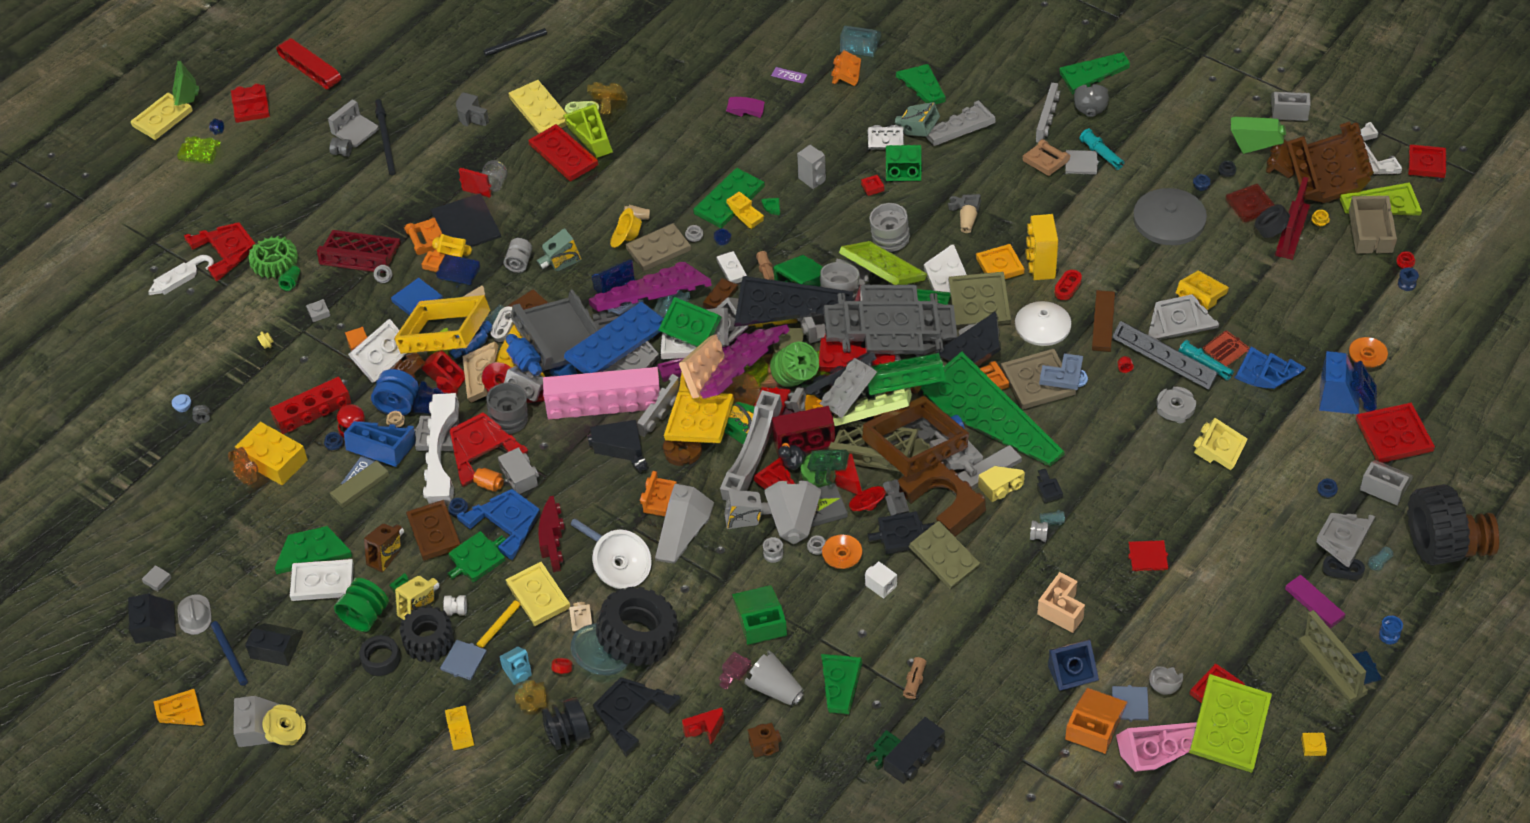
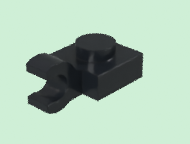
M1046 469L1038 470L1040 476H1037L1039 481L1037 489L1043 502L1046 503L1063 498V492L1057 479H1050Z

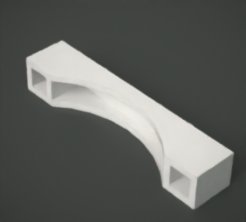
M456 393L433 394L432 402L429 403V411L431 413V418L428 419L430 435L427 436L429 452H426L428 469H425L424 472L427 486L423 488L424 498H427L429 504L444 500L445 505H449L453 499L454 486L450 477L442 468L441 450L446 434L458 420L459 401Z

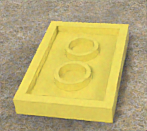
M166 93L135 117L131 124L134 128L156 140L193 110L187 103L179 106L174 105L173 95Z
M542 562L506 579L508 587L534 626L568 610L570 607L569 601Z

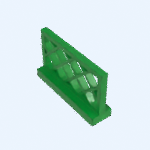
M939 353L870 366L877 373L868 383L869 394L873 395L946 381L943 361Z

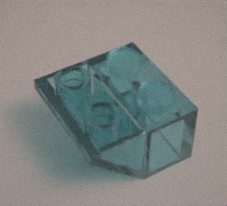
M844 26L840 36V52L845 50L851 54L873 57L881 32Z

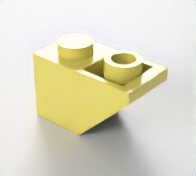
M994 466L979 474L978 487L991 502H994L997 499L1004 498L1013 490L1020 489L1024 485L1025 472L1019 469Z

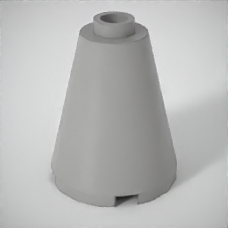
M767 651L768 656L765 654L761 656L749 672L752 674L751 679L746 678L744 684L790 706L794 703L797 705L804 697V694H802L803 688L774 653Z

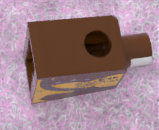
M381 524L364 538L367 566L382 573L401 550L400 536L404 533V529L400 525L396 524L394 527H391L387 524Z

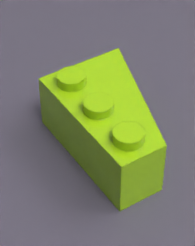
M596 104L563 115L568 129L596 158L613 152Z

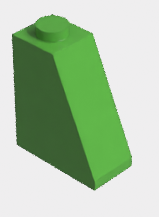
M1231 118V131L1243 154L1284 143L1286 129L1284 125L1280 124L1278 119Z

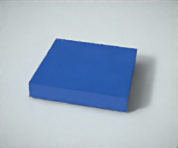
M417 278L391 297L392 302L409 316L419 301L443 299L441 294L420 278Z

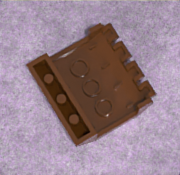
M1346 122L1340 124L1341 134L1307 144L1305 136L1287 141L1299 185H1301L1303 177L1309 178L1305 199L1326 203L1339 199L1343 194L1358 193L1369 183L1374 172L1369 162L1370 159L1367 149H1365L1363 137L1360 135L1361 130L1358 123L1351 124Z

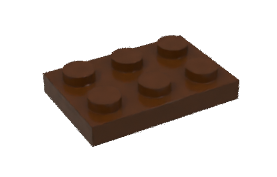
M444 500L406 512L423 561L449 553L461 545Z

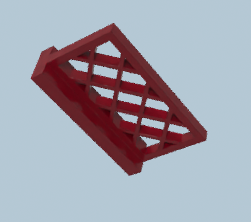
M1303 177L1296 200L1291 203L1288 212L1290 218L1287 227L1281 233L1275 256L1291 260L1294 258L1310 208L1309 204L1304 203L1309 179L1307 177Z
M332 230L324 245L319 246L317 249L318 261L320 265L374 272L376 267L380 265H387L389 267V263L401 241L399 238ZM335 237H342L341 239L334 240ZM354 239H358V240H359V241H356V242H353V243L351 242V240H354ZM346 242L348 243V245H345V246H342V247L339 246L340 244H343V243H346ZM361 245H364V246H365V247H362V248H360V249H357V248H356V247L361 246ZM378 247H381V248H382V249H380V250H378V251H374V250H373V249H376V248H378Z

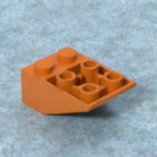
M1087 688L1069 719L1065 740L1106 754L1127 702Z

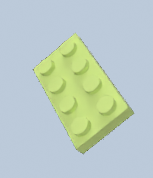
M910 388L899 389L888 394L886 392L878 393L870 399L867 397L860 398L851 405L842 418L834 414V425L838 426L908 407L912 396Z

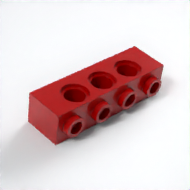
M336 377L270 407V411L278 429L282 434H285L345 405L351 404V399L340 377Z

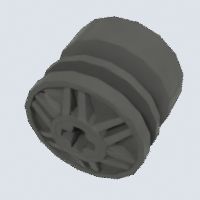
M513 383L495 385L487 394L488 416L500 425L507 434H513L522 430L528 422L527 394L524 389Z

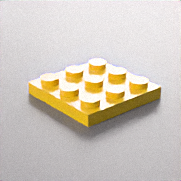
M678 392L664 433L665 440L721 443L734 401L733 394L720 393L719 395L703 399L702 396L692 398L690 392Z

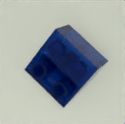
M631 259L623 260L592 274L593 288L598 294L606 293L614 287H621L630 281H635L633 261Z

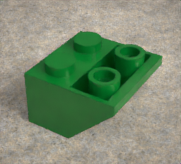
M886 145V181H921V145Z

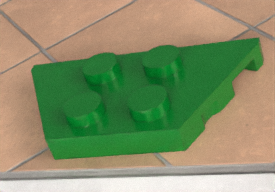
M328 526L294 533L287 536L276 563L275 572L276 575L292 571L293 563L347 559L352 557V553Z

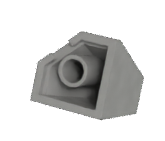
M778 481L765 489V495L781 538L794 545L808 537L821 494L820 488L808 481H799V484H787V481Z

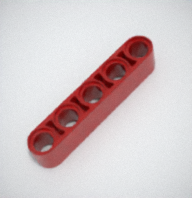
M292 38L287 39L276 47L277 53L282 59L323 88L329 89L342 80L341 75L335 68Z

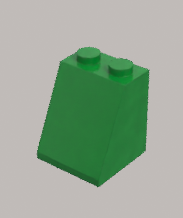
M800 255L773 267L774 280L821 286L820 273L823 266L805 255Z

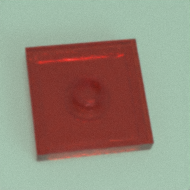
M1258 184L1226 195L1227 202L1243 222L1257 218L1267 208L1275 205Z

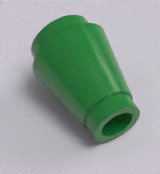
M292 266L279 277L278 284L281 289L290 291L295 288L301 273L299 267Z

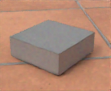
M155 565L142 578V581L158 592L171 579V575Z

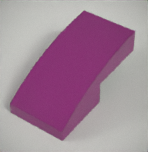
M729 97L726 111L741 117L744 113L761 118L765 102L747 97Z

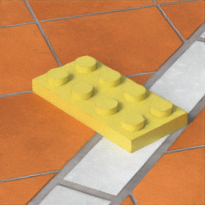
M539 80L508 93L511 101L539 134L555 124L561 128L567 126L563 116L567 113Z

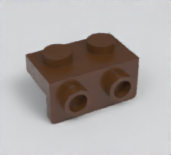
M1284 139V143L1271 148V156L1266 163L1268 164L1266 172L1270 173L1276 169L1287 178H1290L1294 174L1295 168L1287 141Z

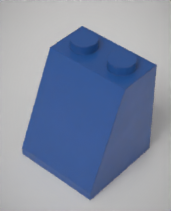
M1326 351L1320 379L1319 411L1359 414L1360 382L1347 354Z

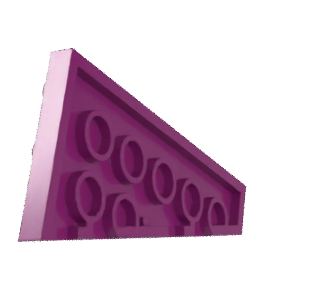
M679 262L675 266L663 268L655 274L645 275L637 281H630L624 286L614 287L606 293L596 294L595 297L589 299V304L599 312L620 307L623 302L634 304L638 303V299L648 297V300L677 294L680 289L691 291L695 290V286L705 284V287L712 286L710 278L686 262Z
M787 324L767 330L759 329L751 334L743 333L739 335L735 343L731 345L728 353L724 355L723 360L718 364L716 370L711 374L709 380L705 382L704 387L700 391L702 398L722 393L733 383L732 378L745 372L743 368L747 364L748 366L753 365L768 351V346L780 340L779 335L787 334L790 331Z

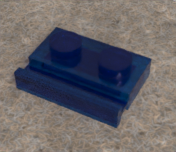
M446 254L436 275L440 279L471 285L472 279H474L480 268V262Z

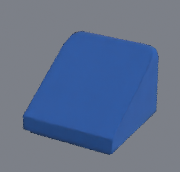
M571 363L552 368L549 371L553 376L577 374Z

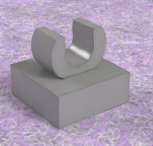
M796 388L794 393L788 394L790 401L784 402L786 407L793 409L795 413L805 411L806 398L804 388Z

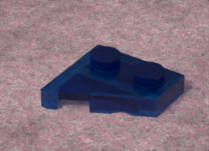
M421 381L413 404V412L430 413L429 403L432 402L433 394L448 393H444L436 387L432 389L427 386L426 382Z

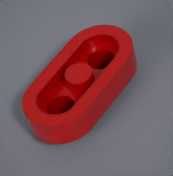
M1077 270L1066 271L1055 285V296L1060 300L1070 299L1081 285V273Z

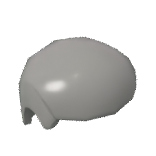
M1163 666L1155 667L1149 674L1150 684L1160 694H1173L1180 688L1183 682V673L1178 675L1174 667L1168 669Z

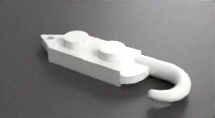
M200 255L187 263L180 264L153 280L154 284L148 291L149 295L161 293L165 295L195 277L197 274L196 265L203 261H208L209 265L207 267L214 264L213 259L208 255Z

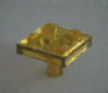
M594 82L593 85L587 86V92L593 99H602L600 110L602 114H611L612 100H627V93L620 84L610 83V86H605L602 83Z

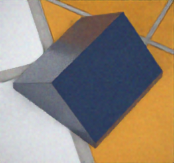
M1090 639L1049 650L1048 667L1059 691L1099 680Z

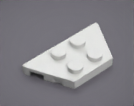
M950 245L924 264V271L927 273V278L933 291L950 293L949 276L967 275L954 245Z

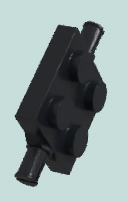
M917 511L879 517V532L867 533L868 541L881 540L886 554L911 550L909 548L910 543L935 523L922 524Z

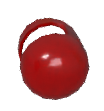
M349 404L341 407L338 411L339 435L344 438V433L340 430V426L348 428L354 421L365 422L364 412L359 406Z

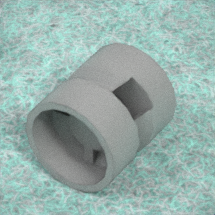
M522 238L511 240L504 259L505 267L513 272L525 271L533 250L531 243Z

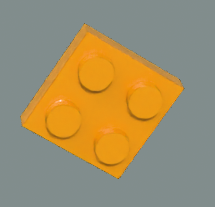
M1011 244L976 253V259L984 273L1004 272L1005 279L1024 274V267Z

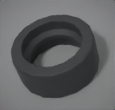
M1277 204L1263 211L1257 217L1254 226L1264 238H1270L1279 234L1287 227L1290 214L1283 205Z
M378 635L367 639L361 645L359 651L362 667L367 673L383 676L393 672L399 665L400 652L394 639ZM386 648L392 651V655L384 662L373 663L368 660V656L376 649Z

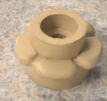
M392 411L387 415L386 423L387 425L394 424L396 428L404 425L405 417L399 411Z

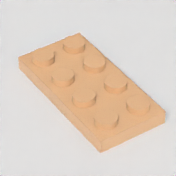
M717 335L708 337L679 363L692 398L701 396L700 391L704 387L705 382L709 380L711 374L724 358L722 344L718 340Z

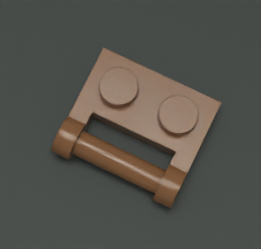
M1041 139L1037 146L1023 155L1025 163L1048 176L1070 160V154L1054 148L1044 139ZM1045 150V151L1051 153L1052 155L1056 156L1058 159H1055V158L1051 157L1050 155L1044 153L1043 151Z

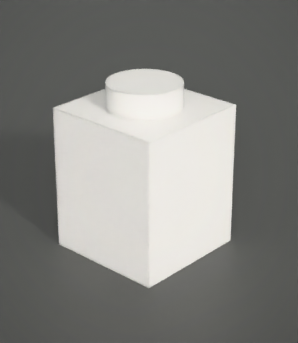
M878 562L867 569L865 573V586L884 599L897 587V574Z

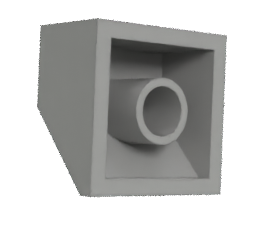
M257 696L234 698V737L239 747L275 743L265 738L266 733L263 730L262 722L266 713L273 709L274 706L280 704Z

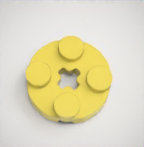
M274 706L263 718L262 726L266 733L265 738L270 742L280 745H295L306 729L303 716L301 715L300 717L296 713L297 710L291 706ZM281 722H285V725L288 726V727H287V728L282 727V726L280 725Z

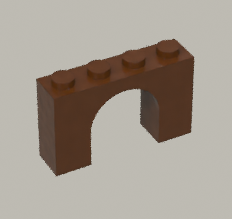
M942 460L908 477L904 475L898 480L899 492L904 493L905 499L910 504L926 491L936 487L950 489L956 494L957 497L953 504L936 517L937 522L940 521L954 537L986 511L984 496L972 490L970 484L967 481H962L953 469L949 470Z

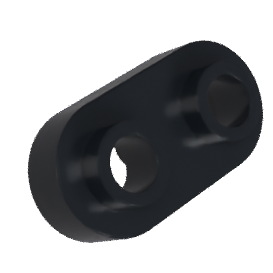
M1332 555L1324 559L1322 569L1326 575L1331 577L1358 580L1364 575L1365 565L1360 560L1354 559L1350 567H1347Z

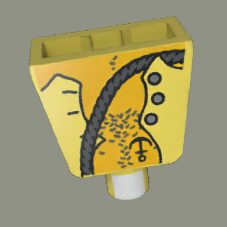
M416 576L395 589L397 616L405 620L404 616L407 613L411 614V610H418L420 606L427 608L428 605L433 606L434 591L439 588L438 581L434 578L427 581L421 576Z

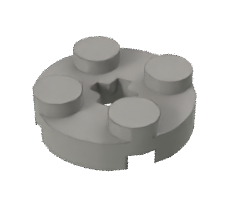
M1173 387L1171 390L1164 389L1158 395L1157 413L1168 420L1184 423L1195 412L1196 400H1194L1193 394L1185 388ZM1176 402L1180 403L1179 406H1175L1173 404H1175Z

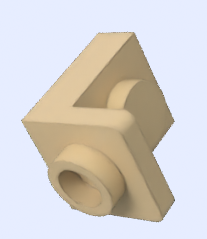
M577 602L573 604V607H569L573 632L593 630L590 604L585 605V602Z

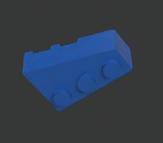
M354 421L344 432L346 450L395 467L416 443L414 426L396 428L394 424L384 427L378 426V423Z

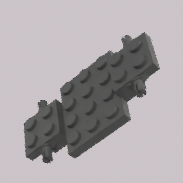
M861 285V301H846L845 294L842 293L841 296V293L837 295L838 304L824 305L823 308L826 342H842L843 352L845 353L846 350L847 353L851 351L850 342L864 341V339L866 353L871 351L874 354H923V341L935 342L936 352H939V350L943 352V342L952 341L957 338L954 305L938 303L936 293L929 295L930 301H918L916 285Z

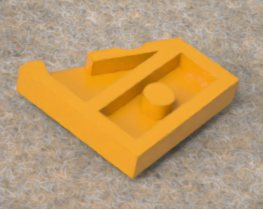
M195 689L154 701L159 723L204 725Z

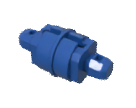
M484 321L467 348L450 349L449 356L452 359H457L461 355L464 356L482 347L486 343L487 334L492 330L493 325L489 321Z
M515 334L507 335L506 342L509 347L506 351L512 362L522 372L529 371L534 376L540 375L542 372V368L539 365L541 357L535 350V347L526 338H518Z

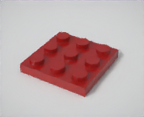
M1412 402L1356 414V421L1375 459L1381 463L1434 451L1435 446Z

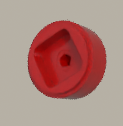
M556 658L552 661L551 669L559 674L569 673L572 671V661L566 658Z

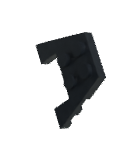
M620 677L593 704V709L623 754L627 757L639 745V739L625 729L651 703H654L669 714L681 702V697L676 694L673 696L666 694L660 689L653 690L647 688L644 684Z

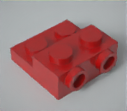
M254 84L252 87L247 88L240 86L235 90H231L236 123L270 117L265 84Z

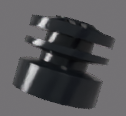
M576 696L562 702V712L559 711L555 704L551 706L553 715L550 714L547 707L541 710L546 735L556 751L562 748L560 739L568 747L570 746L569 736L571 735L577 743L591 738L584 712Z

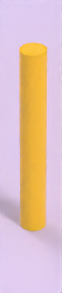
M514 600L476 645L484 648L521 606L520 603Z

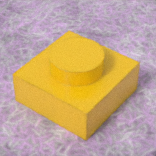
M1302 733L1301 739L1304 756H1326L1327 748L1324 733Z

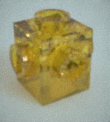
M534 680L522 682L523 685H519L518 691L515 692L516 704H520L521 710L526 709V712H534L539 710L538 708L546 707L544 682L535 683Z

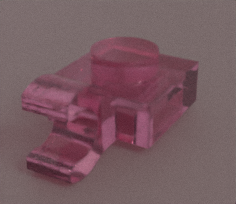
M733 652L722 665V671L724 672L719 677V680L722 681L719 686L728 689L734 677L740 680L751 667V661Z

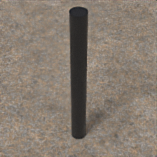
M543 28L484 49V55L488 56L547 34V31Z

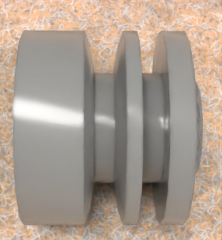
M896 203L881 204L874 208L869 218L873 243L888 252L897 251L905 247L910 238L906 210Z
M844 262L827 264L820 273V287L853 291L852 301H854L858 292L859 270L855 266Z

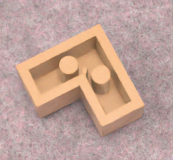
M1059 572L1038 600V615L1074 633L1084 619L1085 604L1074 599L1077 581Z

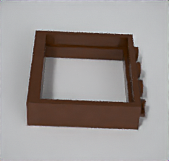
M922 396L910 402L908 407L892 410L864 423L862 439L908 477L965 450L968 447L969 432L925 396ZM924 417L949 438V440L908 458L885 439L883 435Z

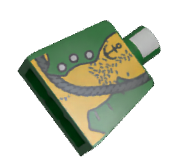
M736 402L731 408L724 430L726 434L743 445L751 425L755 406Z

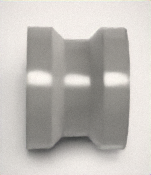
M1032 520L1030 540L1040 539L1046 542L1048 522L1038 523Z
M776 537L766 539L763 543V556L765 560L770 563L779 562L783 558L782 541Z

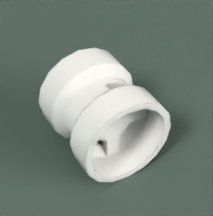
M451 595L444 596V611L447 613V616H452L456 613L459 616H466V595H459L457 598Z

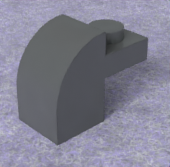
M462 92L456 102L459 121L467 127L471 122L487 126L489 123L487 109L480 108L478 96Z

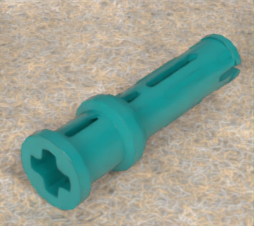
M1090 128L1081 133L1079 140L1082 143L1085 142L1091 151L1099 153L1116 170L1123 167L1121 164L1124 165L1125 161L1103 144L1102 138L1095 136Z
M1185 340L1178 350L1219 372V376L1227 381L1232 377L1230 374L1233 375L1234 370L1204 354L1202 348H1196L1188 340Z

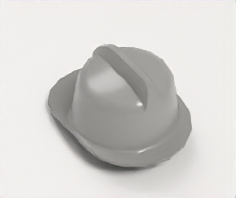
M190 595L179 603L177 610L178 620L181 629L185 633L191 635L200 634L210 626L212 616L210 603L206 597Z

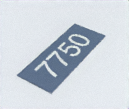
M361 456L341 484L368 467L374 460Z

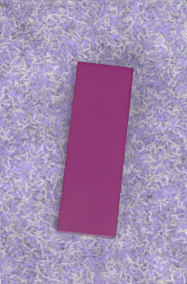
M1299 575L1286 585L1285 590L1310 612L1314 610L1330 629L1345 618L1346 614L1302 575Z

